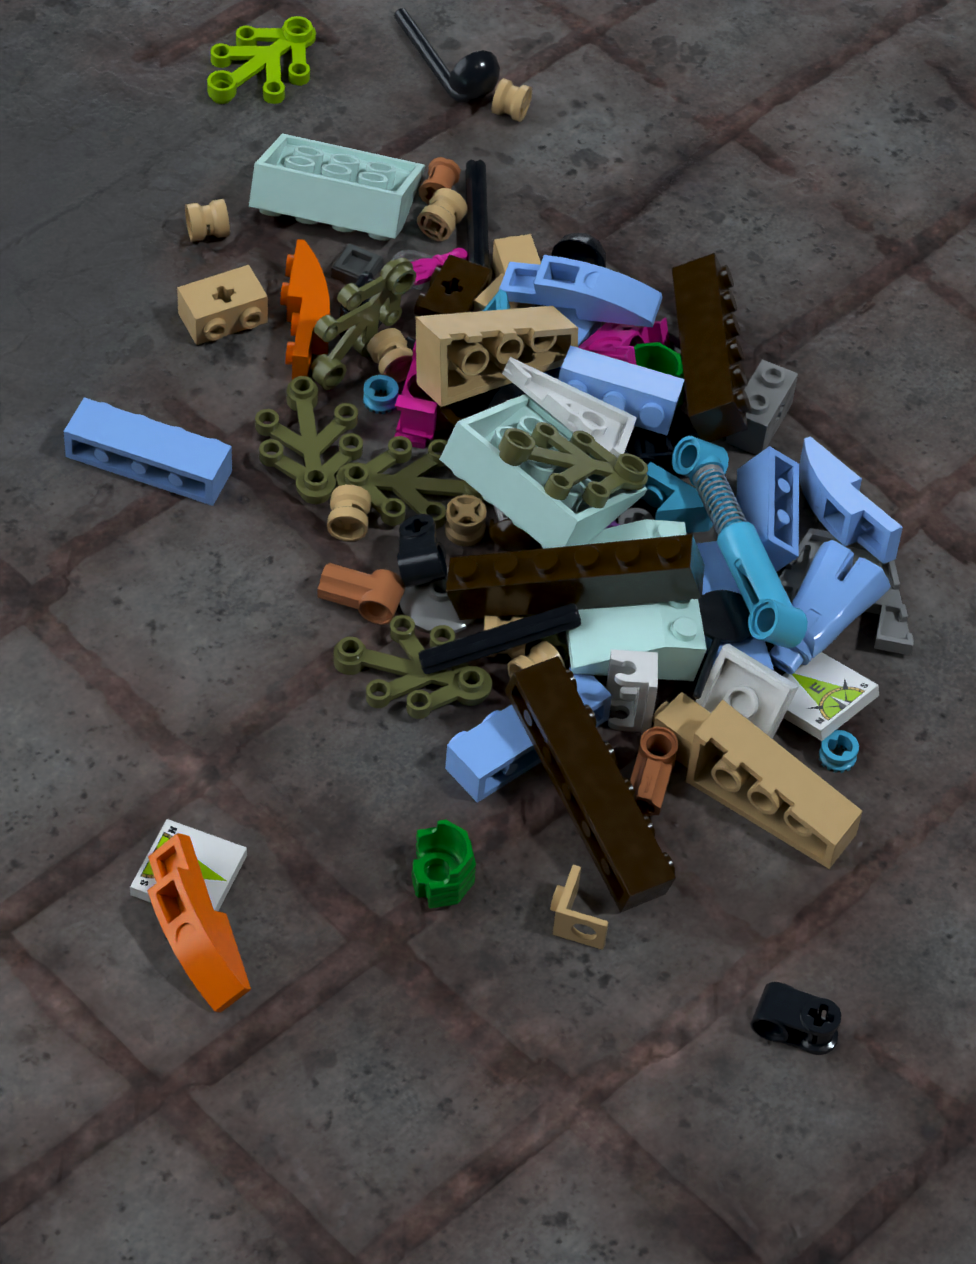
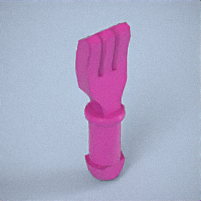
M455 248L446 254L435 255L432 259L422 258L412 261L413 270L416 272L414 285L430 281L435 268H442L449 254L468 260L467 251L463 248Z

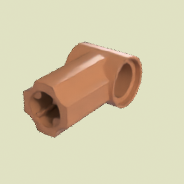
M329 563L325 565L321 574L318 598L358 609L361 616L374 624L384 625L390 623L393 619L406 587L401 576L390 570L380 569L370 575Z
M652 727L643 733L630 778L635 791V801L642 815H647L648 817L660 814L678 750L676 735L665 727ZM650 752H660L663 756H656Z

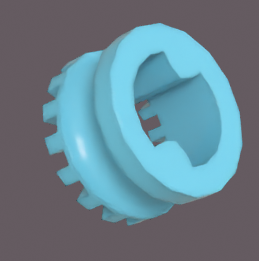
M375 375L367 379L363 388V403L365 407L369 408L371 412L374 410L375 414H379V411L385 414V411L390 413L391 409L394 410L399 392L397 382L387 375ZM380 389L382 390V392H385L386 390L387 396H375V390H377V392H380Z
M835 730L821 742L819 750V760L822 761L821 765L823 767L827 766L829 771L833 769L834 773H837L838 770L841 773L845 770L849 771L851 767H854L857 760L859 743L851 733L844 730ZM836 745L838 747L842 745V749L847 748L842 756L835 755L830 750H834Z

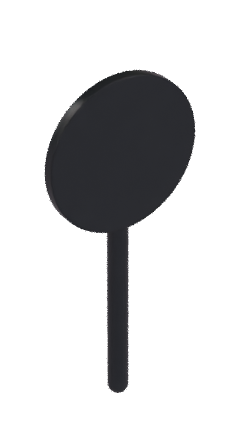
M715 590L702 595V598L698 599L704 635L713 641L693 693L695 699H699L702 696L720 643H737L752 636L748 627L750 612L742 595L728 590Z

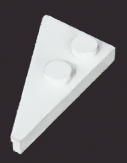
M512 357L509 358L502 374L574 433L580 430L589 433L597 443L617 458L625 452L637 417Z

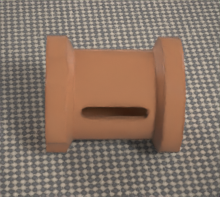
M443 157L435 158L430 162L428 179L422 182L419 189V196L426 204L429 205L430 199L438 189H451L459 181L461 169L458 164L453 160Z

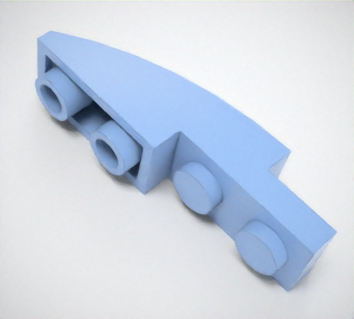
M549 255L543 256L540 265L509 262L499 290L501 289L507 293L509 302L576 309L577 318L580 320L653 327L662 301L661 292L629 276L587 262Z
M811 436L804 438L799 463V480L803 494L816 517L843 546L846 547L858 542L883 564L895 560L903 527L859 491L862 481L861 477Z

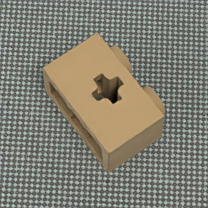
M249 265L177 287L178 314L196 345L218 340L224 336L252 329L268 322V296Z

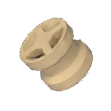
M503 78L499 82L493 97L492 113L497 115L506 113L511 115L513 120L521 122L526 116L531 102L532 87L526 85L517 87L513 85L511 80Z
M460 495L451 499L447 504L445 533L451 542L459 546H472L483 539L487 509L481 499L472 495Z

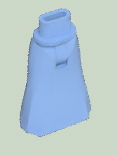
M834 540L824 542L815 554L807 574L791 602L793 607L801 609L806 614L808 624L805 637L794 648H785L773 644L774 646L769 652L772 664L791 675L796 672L800 665H807L812 658L828 647L851 622L877 602L890 589L889 579L883 569L862 557H859L852 567L854 553L850 549Z

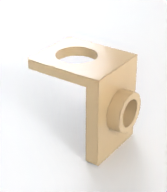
M572 865L565 887L557 885L551 902L550 910L556 912L553 935L598 949H604L609 922L571 910L578 892L581 867ZM573 925H586L592 928L596 934H584Z

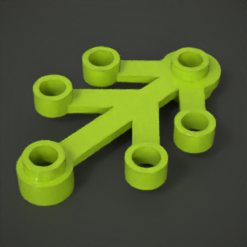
M301 16L290 17L284 22L282 28L241 26L236 30L237 46H229L223 43L212 46L210 56L211 63L215 67H228L231 65L232 60L249 61L232 73L224 70L211 73L207 78L209 97L217 104L231 102L237 93V88L266 67L263 99L270 104L281 103L285 98V85L281 81L280 57L290 49L292 63L288 67V80L297 86L307 84L310 80V66L306 63V48L311 46L316 39V31L310 20ZM258 41L274 42L270 46H257Z

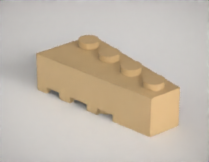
M554 306L415 316L417 385L441 407L511 384L512 382L502 374L510 357L541 372H546L562 366L570 345L578 347V327Z
M724 700L717 705L694 733L686 776L687 783L826 868H831L857 834L862 815L860 808Z

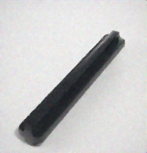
M471 159L466 163L465 170L466 204L468 206V261L489 268L486 164L481 159L478 161Z
M569 603L422 650L418 653L419 661L425 674L436 673L577 628L581 625L580 614L575 603Z

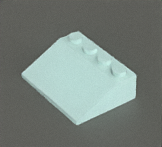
M282 133L254 164L249 207L258 208L260 213L268 216H280L281 214L294 216L298 222L304 224H316L318 222L330 224L333 229L340 232H353L354 230L369 233V237L376 240L395 239L403 229L423 176L425 165Z
M527 394L457 421L439 460L448 466L455 476L466 481L478 491L485 501L494 505L509 517L515 526L523 529L539 542L543 549L586 545L644 496L647 491L646 487L631 491L619 489L610 494L603 508H594L584 502L582 495L589 482H600L606 478L605 476L593 474L572 486L565 500H557L545 492L544 486L552 473H561L568 468L533 460L522 462L519 466L505 463L499 456L500 450L498 445L504 432L509 428L523 430L531 436L536 424L545 422L554 426L558 433L568 441H570L573 435L572 431ZM554 447L550 448V450L558 451ZM591 454L589 455L592 459L597 460V459H596L595 457H593Z
M644 519L606 528L587 544L687 535L685 522ZM698 599L580 609L578 611L581 625L566 631L573 674L608 676L612 649L658 652V679L694 681L707 650Z

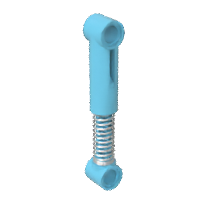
M693 436L682 438L675 446L672 454L673 469L676 473L688 477L691 484L696 487L711 522L718 533L717 544L750 612L748 627L751 635L754 638L781 647H796L801 643L807 631L808 621L806 614L801 609L792 606L754 525L747 522L746 518H744L745 516L725 477L729 462L727 451L723 447Z

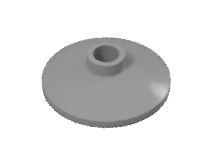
M447 578L405 589L399 603L400 610L403 615H407L414 620L415 628L430 634L434 627L446 625L457 633L469 627L476 620H459L446 593Z

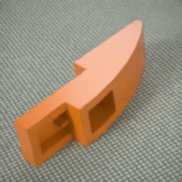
M297 239L295 254L287 255L285 276L290 277V282L282 283L280 305L287 306V322H291V336H296L295 342L288 341L286 348L285 364L292 365V380L298 376L309 377L312 354L328 355L329 342H324L314 332V327L318 320L325 315H330L327 282L314 252L307 242L301 239Z
M177 833L148 856L156 884L149 888L147 892L161 928L186 974L215 1012L221 1013L249 992L251 987L227 914L214 911L191 838L190 836Z

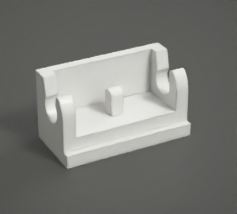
M611 649L606 689L612 694L610 710H622L629 716L625 719L609 718L608 726L618 731L641 732V736L646 730L651 728L658 688V652Z

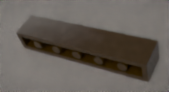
M715 253L672 268L688 417L699 438L707 442L747 430L746 413L751 411L748 396L742 388L747 386V378L742 365L739 363L744 360L741 345L736 338L741 335L738 321L734 313H732L737 311L734 295L729 289L734 287V281L728 266L724 265L721 267Z
M693 534L452 557L449 562L446 593L459 620L482 619L485 615L504 617L536 614L569 603H575L578 610L700 599L702 598L704 562Z
M559 656L513 672L505 692L620 913L665 895L676 879L673 861L666 852H662L655 839V829L650 818L647 815H642L635 801V791L631 782L627 778L622 777L615 764L616 757L612 746L608 741H603L596 728V718L593 710L589 705H584L577 692V682L572 671L568 668L565 669Z

